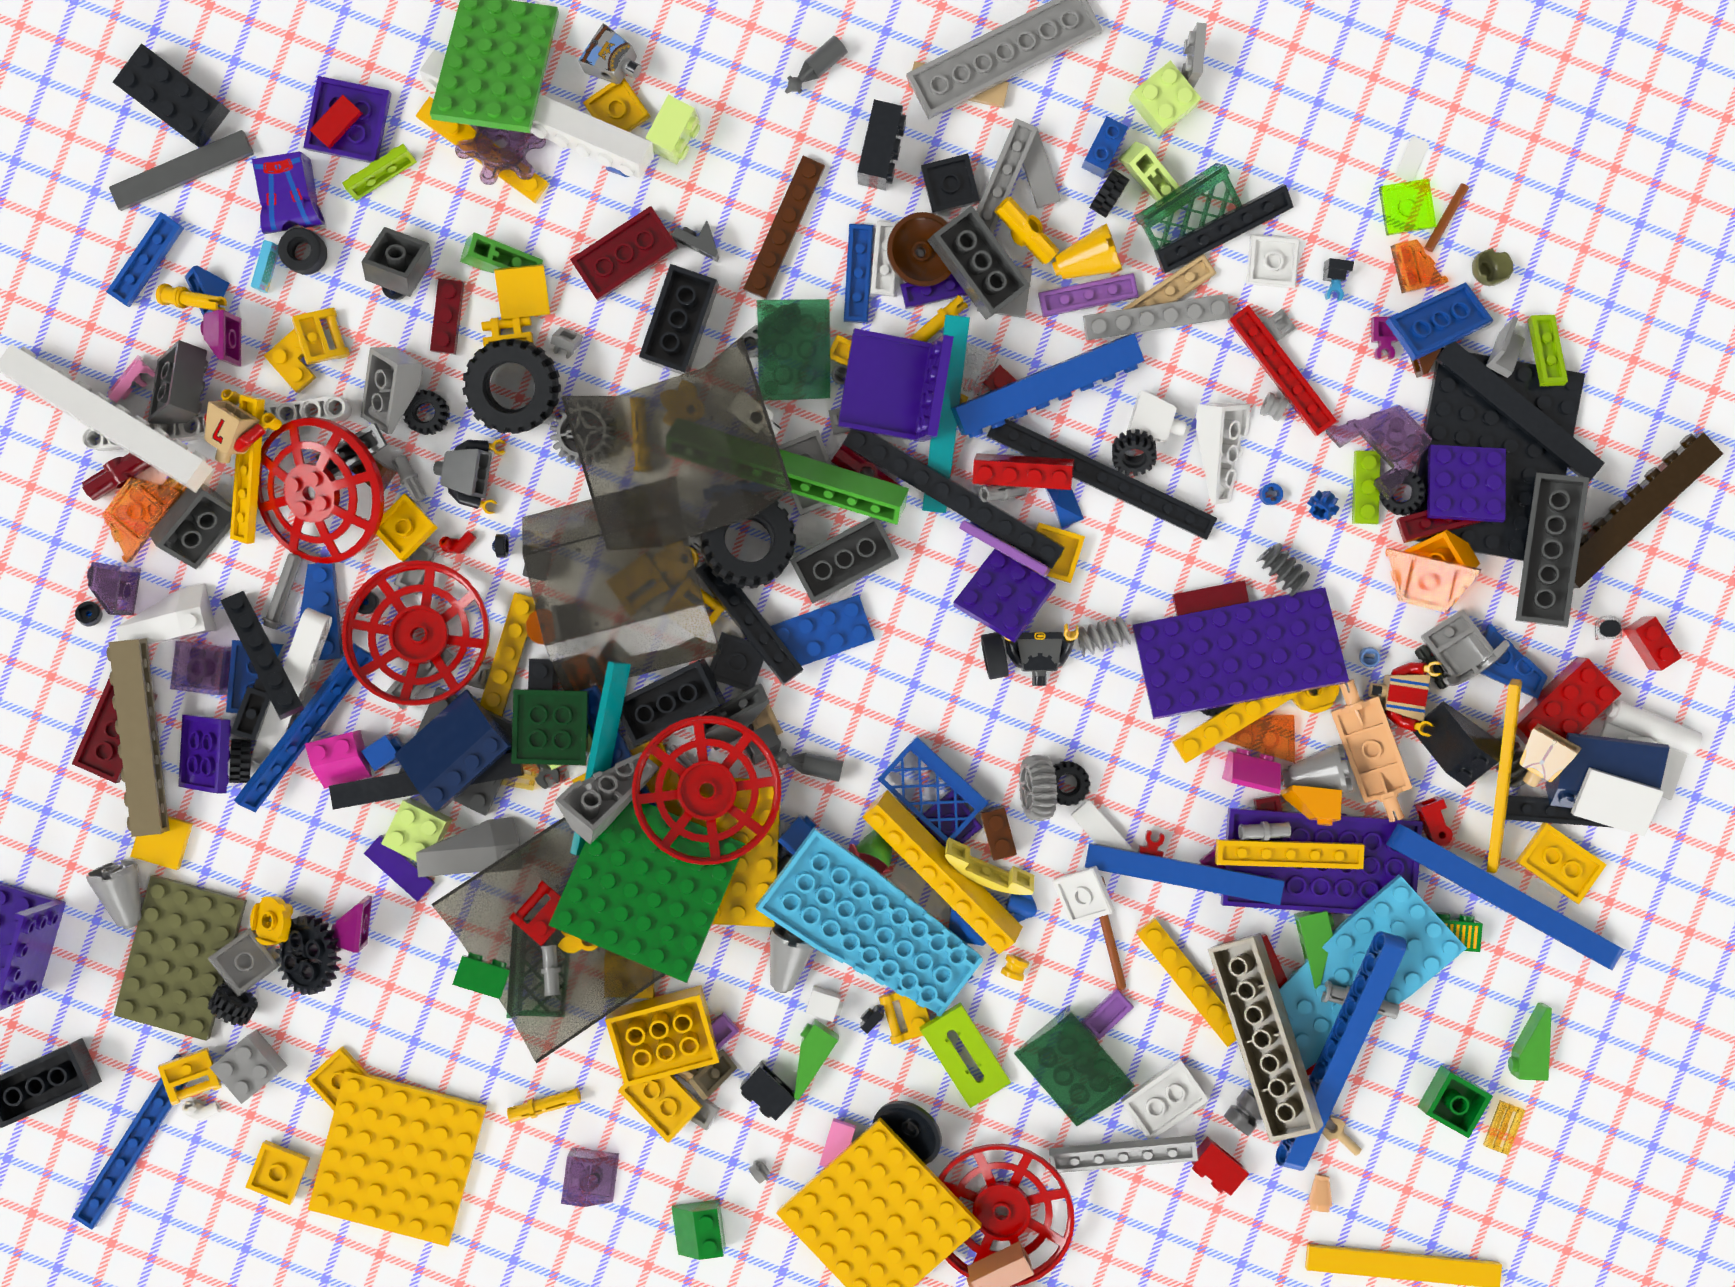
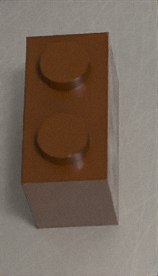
M999 805L981 810L980 815L993 861L1017 855L1005 807Z

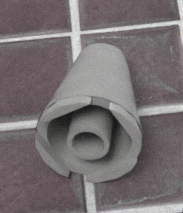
M133 858L120 860L121 864L113 865L111 862L90 871L88 873L89 876H86L88 884L117 927H123V929L135 927L142 918L138 864L136 859Z
M777 923L770 931V985L776 992L787 993L794 989L815 948Z

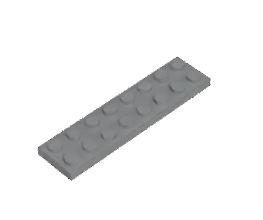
M1051 0L906 73V78L929 120L1100 34L1102 27L1087 0Z

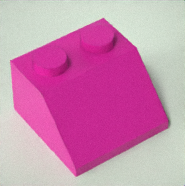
M361 730L305 744L310 766L324 789L329 788L330 785L372 777L370 764L361 752L365 749Z
M1236 748V752L1228 750L1222 779L1230 783L1280 794L1281 763L1274 762L1275 757L1261 753L1259 758L1250 756L1251 751Z

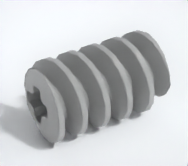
M1121 616L1116 617L1115 623L1112 619H1107L1106 626L1102 621L1097 622V629L1093 624H1088L1087 631L1083 626L1078 628L1079 635L1077 638L1083 657H1085L1086 649L1092 655L1095 654V647L1104 652L1105 644L1111 650H1113L1114 642L1123 647V639H1126L1129 645H1131L1128 627Z

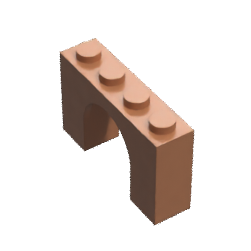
M1020 1241L967 1266L969 1272L967 1283L969 1287H1010L1034 1275L1031 1260Z

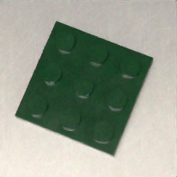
M513 689L511 764L586 766L589 691Z

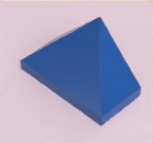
M198 265L193 266L185 275L191 292L224 297L230 284ZM199 308L202 315L213 311Z
M1045 488L1061 528L1084 519L1072 488L1071 490Z
M950 906L948 929L965 943L984 946L986 941Z

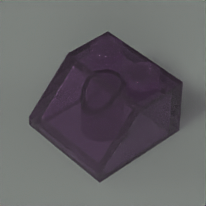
M91 562V566L87 571L88 587L108 615H134L141 568L114 563Z
M572 1147L566 1159L561 1204L589 1207L613 1203L620 1153Z

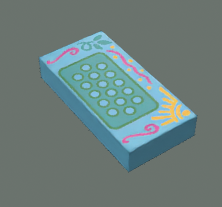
M263 241L250 285L252 288L267 294L278 259V245L273 242Z

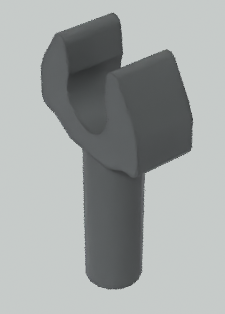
M537 764L539 774L535 781L539 786L544 789L549 787L545 780L546 774H550L555 783L560 782L558 767L551 770L550 766L546 764Z

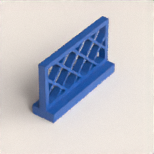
M917 736L913 738L910 744L877 778L879 782L945 842L948 838L954 840L989 803ZM909 751L918 757V767L904 768L903 758ZM901 761V768H895ZM921 761L928 767H921ZM918 770L919 784L905 785L904 771ZM921 770H932L936 774V784H922ZM892 771H901L902 785H890L885 778ZM939 777H940L945 783H939ZM950 786L954 791V800L940 801L939 787ZM922 787H936L937 801H922ZM897 788H902V795L896 790ZM905 788H919L920 801L909 802L905 798ZM957 794L964 800H957ZM954 803L955 817L940 818V804ZM957 803H968L974 810L967 817H958ZM937 804V818H926L923 815V805ZM913 805H920V811ZM955 820V831L947 837L941 831V821ZM958 820H964V821L958 826ZM931 821H938V828Z

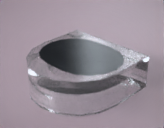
M1605 615L1596 621L1595 640L1623 639L1622 623L1619 618Z

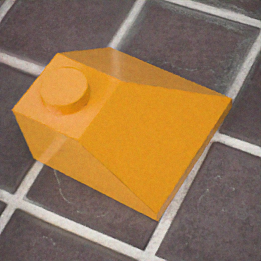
M1448 530L1404 550L1428 592L1470 574L1481 564L1469 543Z
M1292 785L1280 792L1282 798L1309 820H1317L1318 825L1332 826V822L1341 820L1342 790Z

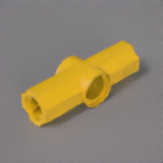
M1011 196L1005 198L995 208L994 212L1011 230L1010 233L1014 242L1021 247L1026 246L1042 264H1047L1058 254L1059 249L1043 232L1040 220L1034 215L1028 216Z

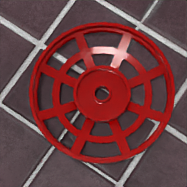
M318 417L292 420L281 425L278 430L273 431L261 448L257 501L260 514L271 534L291 553L315 563L329 564L347 560L359 554L370 544L380 527L385 500L380 471L366 445L346 427L335 421ZM316 426L326 429L333 434L326 445L314 441L300 442L299 427ZM289 430L291 445L280 451L273 461L266 455L270 445L281 433ZM341 439L347 442L356 452L366 472L352 475L346 462L335 452ZM302 449L320 452L321 455L317 463H305ZM293 453L296 467L287 473L279 465L287 455ZM330 459L338 466L344 478L336 480L334 475L326 468ZM263 465L269 470L267 483L269 500L265 502L261 483ZM275 476L284 482V496L275 498L274 492ZM368 481L370 482L372 492V509L369 521L355 515L358 503L356 485ZM309 487H312L315 491L314 499L309 495ZM348 488V510L339 506L340 489ZM288 505L295 515L293 525H290L284 518L279 507ZM269 510L274 511L279 522L291 533L289 541L275 527L268 513ZM333 514L343 519L341 525L335 531L329 533L324 520L330 518ZM304 521L315 523L320 536L302 533ZM351 524L365 530L354 546L340 553L333 540L342 536ZM299 540L317 544L324 543L331 556L316 557L298 549Z
M419 560L400 562L388 566L363 583L347 607L342 627L343 651L353 675L374 695L388 702L405 706L433 704L459 692L471 681L481 667L487 653L490 638L489 616L485 603L475 587L457 571L443 564ZM425 570L424 585H410L394 591L386 580L393 575L405 571ZM435 571L454 578L469 592L457 601L447 591L434 586ZM378 585L386 598L375 609L370 622L355 619L363 600ZM423 592L421 605L406 607L400 599L402 596L411 593ZM435 594L444 598L452 606L442 614L431 608L432 595ZM474 600L482 616L483 639L470 637L469 621L464 609ZM392 604L398 614L394 617L391 625L378 624L384 611ZM457 614L462 624V636L449 635L447 622ZM419 628L424 629V638L420 641H415L413 639L414 631ZM353 629L368 632V647L373 661L361 668L353 650ZM376 633L389 635V643L392 648L381 656L377 648ZM447 645L460 646L456 657L447 666L440 655L444 652ZM467 648L481 649L471 671L458 683L451 672L460 664ZM397 657L409 662L406 676L394 672L387 666V663ZM432 661L439 671L437 674L428 677L416 678L419 664H426ZM380 668L388 677L404 683L400 697L381 690L366 676ZM443 678L450 689L430 698L410 699L414 685L430 684Z
M695 716L683 719L669 725L658 733L639 757L632 782V801L635 815L648 838L660 850L673 858L699 865H714L732 861L756 847L772 827L781 800V778L778 765L767 745L757 734L741 723L718 716ZM703 724L723 725L739 731L743 736L735 746L721 740L705 739ZM694 725V741L681 745L670 755L658 747L672 733ZM751 741L758 746L765 756L771 770V777L757 778L753 765L746 755L742 753ZM706 746L718 747L730 753L721 764L715 761H708ZM697 748L698 762L692 764L687 769L676 761V758L684 752ZM652 754L663 763L656 778L655 792L640 794L642 772L648 758ZM737 759L746 768L750 780L735 782L729 769ZM670 768L680 776L677 790L663 791L664 778L667 770ZM705 783H709L714 787V794L708 798L700 794V787ZM773 786L772 807L765 824L761 826L751 818L757 805L759 788ZM751 790L750 803L744 813L733 804L737 791ZM679 799L685 812L677 822L669 815L664 801ZM657 803V808L662 818L671 828L663 840L649 826L641 804ZM728 812L738 820L737 824L730 829L717 833L716 818ZM692 817L706 820L708 835L695 834L684 828ZM744 826L757 834L740 849L720 856V840L733 836ZM679 835L692 841L709 842L710 857L690 856L676 851L670 846Z
M1003 1143L986 1144L961 1153L941 1171L938 1178L958 1199L962 1197L974 1202L972 1213L982 1223L979 1229L984 1234L981 1244L976 1243L971 1237L964 1242L971 1250L977 1253L973 1263L998 1252L990 1250L993 1240L1009 1241L1010 1245L1019 1242L1018 1237L1027 1227L1039 1233L1030 1244L1024 1247L1028 1255L1035 1251L1046 1238L1057 1244L1058 1248L1046 1262L1033 1269V1276L1010 1287L1029 1284L1042 1278L1062 1260L1073 1237L1075 1224L1074 1204L1064 1179L1043 1157L1031 1150L1016 1145ZM1007 1150L1023 1154L1018 1165L1008 1162L988 1163L983 1151ZM971 1155L974 1156L978 1167L968 1172L958 1185L944 1181L948 1173L958 1163ZM1032 1159L1038 1161L1050 1171L1060 1186L1059 1189L1047 1191L1040 1179L1027 1170ZM1006 1169L1012 1170L1014 1173L1009 1182L996 1181L991 1170ZM982 1173L987 1185L981 1188L978 1193L965 1188L971 1179ZM1023 1176L1033 1182L1040 1193L1027 1196L1018 1187ZM1065 1198L1067 1205V1225L1064 1236L1050 1229L1053 1218L1051 1201ZM1044 1202L1046 1213L1044 1224L1031 1218V1205ZM999 1206H1004L1009 1212L1005 1216H1000L995 1212V1209ZM952 1252L946 1258V1261L959 1273L969 1277L968 1265Z

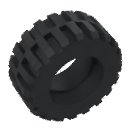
M511 338L486 344L485 347L474 353L475 356L466 365L468 367L467 372L463 374L462 380L465 381V387L462 390L463 395H466L468 402H465L468 409L472 408L475 413L473 416L478 421H483L485 427L489 429L494 428L499 433L519 434L539 426L553 413V409L559 401L558 394L561 392V384L558 381L560 375L558 370H555L552 358L548 357L545 354L546 351L541 347H536L527 340ZM502 364H520L532 375L535 392L531 401L526 406L519 409H508L501 406L494 399L490 390V378L494 370Z
M745 491L744 495H739L737 492L731 494L728 499L723 498L709 512L701 532V553L705 556L704 562L707 567L710 566L712 568L714 576L723 578L724 583L728 585L730 583L736 584V588L743 589L744 586H750V589L758 588L759 585L764 584L765 586L771 583L774 578H778L782 574L795 550L796 534L793 533L795 527L793 520L789 521L787 517L789 513L785 508L781 509L778 507V501L774 498L772 501L766 499V494L760 493L759 496L753 495V491ZM743 519L753 520L767 530L771 538V545L768 553L762 559L754 562L742 561L729 552L725 544V534L729 526L735 521Z

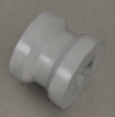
M1269 392L1261 406L1260 415L1272 416L1273 420L1278 422L1284 414L1288 399L1275 397L1274 393Z

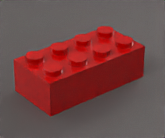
M1576 657L1542 689L1538 699L1533 698L1518 712L1516 735L1527 745L1530 734L1538 723L1563 738H1566L1568 733L1579 734L1622 693L1589 658Z

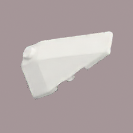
M1198 404L1196 431L1212 505L1230 502L1237 475L1234 470L1237 458H1241L1243 452L1239 449L1242 436H1247L1249 429L1250 404Z
M206 583L180 588L115 627L118 641L147 638L148 645L216 631Z

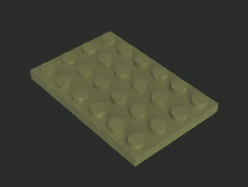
M158 875L150 876L141 910L142 918L138 921L113 1016L201 1040H209L216 1014L212 1015L211 1010L208 1009V1002L216 988L221 984H225V980L208 960V957L238 936L247 900Z

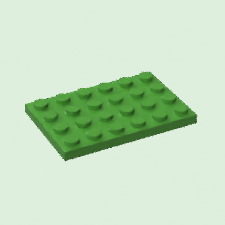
M460 0L430 111L431 119L530 133L559 15L558 7L512 0Z

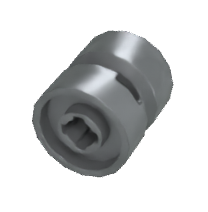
M1244 1089L1236 1099L1238 1104L1231 1105L1224 1114V1117L1242 1133L1250 1136L1257 1127L1256 1121L1262 1120L1255 1095Z

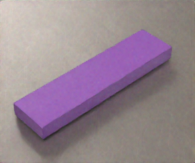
M1134 273L1038 293L1043 318L1139 297Z
M962 521L959 529L1047 577L1050 568L969 522Z

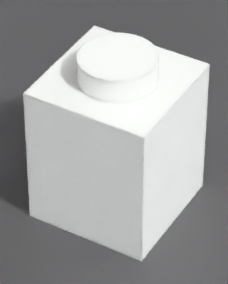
M813 985L805 1013L833 1022L835 1015L840 1016L844 1002L840 1001L841 994Z

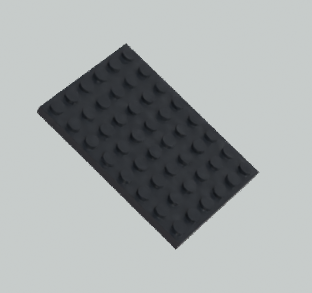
M1470 353L1485 366L1487 365L1490 356ZM1436 361L1415 474L1420 477L1425 485L1426 499L1421 504L1422 507L1415 510V513L1427 510L1428 447L1430 445L1506 449L1505 521H1484L1451 530L1450 532L1468 542L1474 553L1524 562L1536 473L1566 475L1567 467ZM1517 361L1513 373L1508 378L1490 369L1570 435L1574 436L1585 378L1584 373L1566 370L1568 382L1565 385L1540 386L1535 364ZM1432 536L1425 537V538L1418 539V540H1414V541H1415V542H1421V541H1424V540H1426V539H1428V538H1430V537H1432Z

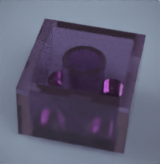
M188 640L176 641L170 689L211 695H227L232 646Z

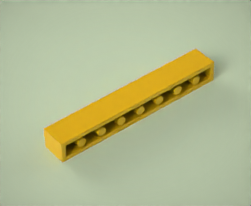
M888 790L871 803L862 818L998 954L1016 942L1023 926L982 885L962 875L945 858L946 849Z

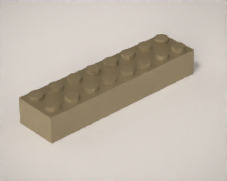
M1261 933L1210 947L1207 950L1269 1142L1317 1133L1324 1125Z

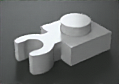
M698 1096L697 1100L703 1107L691 1121L704 1130H708L721 1108L708 1099L703 1100Z

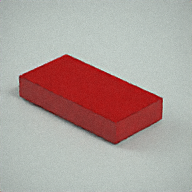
M342 94L310 131L331 149L363 113Z

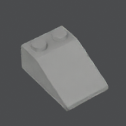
M371 347L369 350L360 417L371 424L376 423L378 428L386 434H392L420 387L423 363L396 347Z

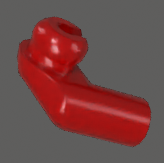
M468 530L460 539L447 536L442 537L439 541V546L446 553L461 554L477 537Z

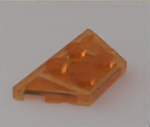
M129 477L102 514L106 524L111 529L114 542H118L124 555L121 557L124 562L128 563L134 559L150 538L149 533L184 492L182 489L137 477Z
M1387 548L1385 551L1392 568L1390 573L1396 585L1397 600L1445 613L1454 606L1482 571L1479 568L1397 549Z

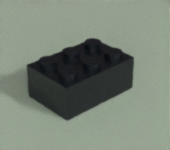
M874 99L857 171L858 185L886 191L887 185L893 183L895 175V163H893V160L898 161L901 148V139H898V137L904 136L907 115L903 114L902 105Z

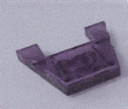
M1400 405L1372 413L1369 417L1360 420H1349L1346 424L1337 427L1333 425L1326 429V434L1339 448L1361 435L1392 468L1378 477L1373 484L1387 500L1392 498L1432 442V438Z

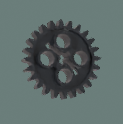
M304 915L291 919L288 940L279 943L280 948L275 949V952L280 954V957L275 962L281 963L278 972H284L282 980L288 979L287 987H294V992H300L301 995H313L326 991V987L332 986L331 980L337 979L334 972L340 971L336 962L341 961V958L337 956V952L341 951V948L335 946L339 939L332 938L335 930H328L329 923H322V918H315V915Z

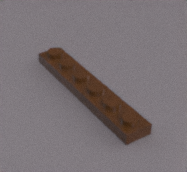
M804 155L802 156L743 288L744 291L764 300L767 299L824 172V164Z

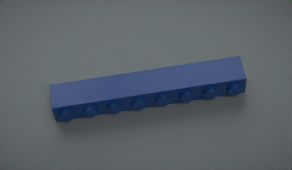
M1135 333L1127 334L951 407L960 434L969 435L970 438L982 434V429L991 425L992 429L1006 424L1005 419L1013 416L1014 419H1018L1028 415L1027 410L1036 407V410H1040L1049 406L1050 400L1058 398L1061 401L1073 396L1071 392L1080 388L1082 392L1094 387L1093 382L1101 379L1103 382L1110 381L1116 378L1115 373L1122 370L1125 373L1134 371L1139 368L1137 364L1145 360Z

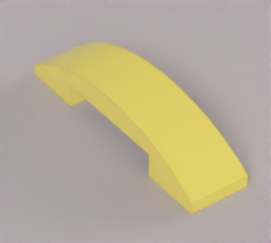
M951 838L947 839L945 858L958 872L968 879L987 888L1004 893L1033 894L1035 875L1015 866L1009 872L971 856L969 846Z

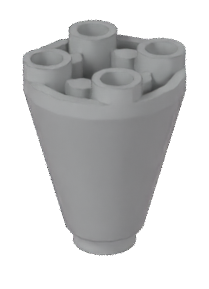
M1343 744L1328 747L1288 766V769L1282 770L1285 787L1297 785L1342 790V793L1353 792L1351 778H1345L1350 776L1346 759L1341 760L1346 758Z

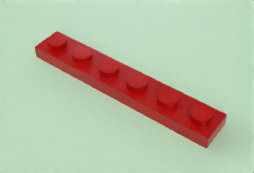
M1249 305L1227 321L1315 437L1337 421Z

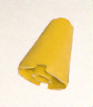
M1107 223L1055 256L1056 261L1052 262L1056 276L1061 275L1062 279L1114 273L1123 270Z

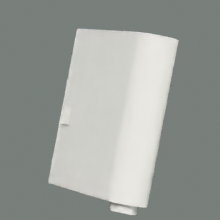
M1620 700L1611 703L1606 709L1605 715L1607 717L1600 736L1626 739L1627 736L1650 737L1655 743L1668 744L1670 749L1661 790L1664 791L1663 798L1672 800L1687 756L1696 753L1700 748L1703 739L1702 733Z

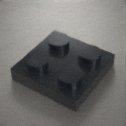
M968 153L921 165L932 214L980 202Z
M721 632L710 670L716 681L747 691L756 685L764 660L748 640Z

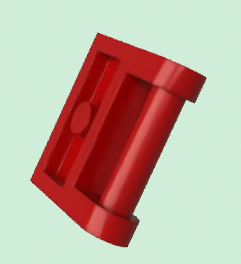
M541 880L537 885L536 891L516 913L513 912L508 918L535 942L543 946L557 930L549 926V923L561 896ZM547 894L551 899L529 923H526L523 920L524 917Z

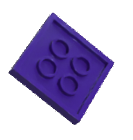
M318 76L303 148L313 152L367 163L378 160L392 93L385 89ZM343 94L363 114L329 149L310 129Z
M1430 445L1428 447L1427 518L1486 522L1505 521L1506 449Z
M994 549L954 600L953 606L1015 643L1056 589V583Z
M182 715L178 787L216 794H227L229 783L228 762L230 760L229 740L232 729L230 719Z

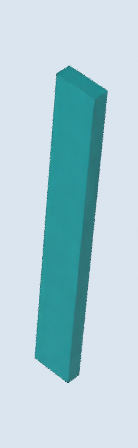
M945 315L943 335L954 336L938 435L936 438L930 439L927 464L948 478H951L957 423L951 407L960 404L970 317ZM924 493L922 511L946 513L947 506Z
M608 661L585 780L593 777V774L599 771L604 772L611 768L631 667L630 663ZM575 831L570 853L577 856L580 855L586 841Z

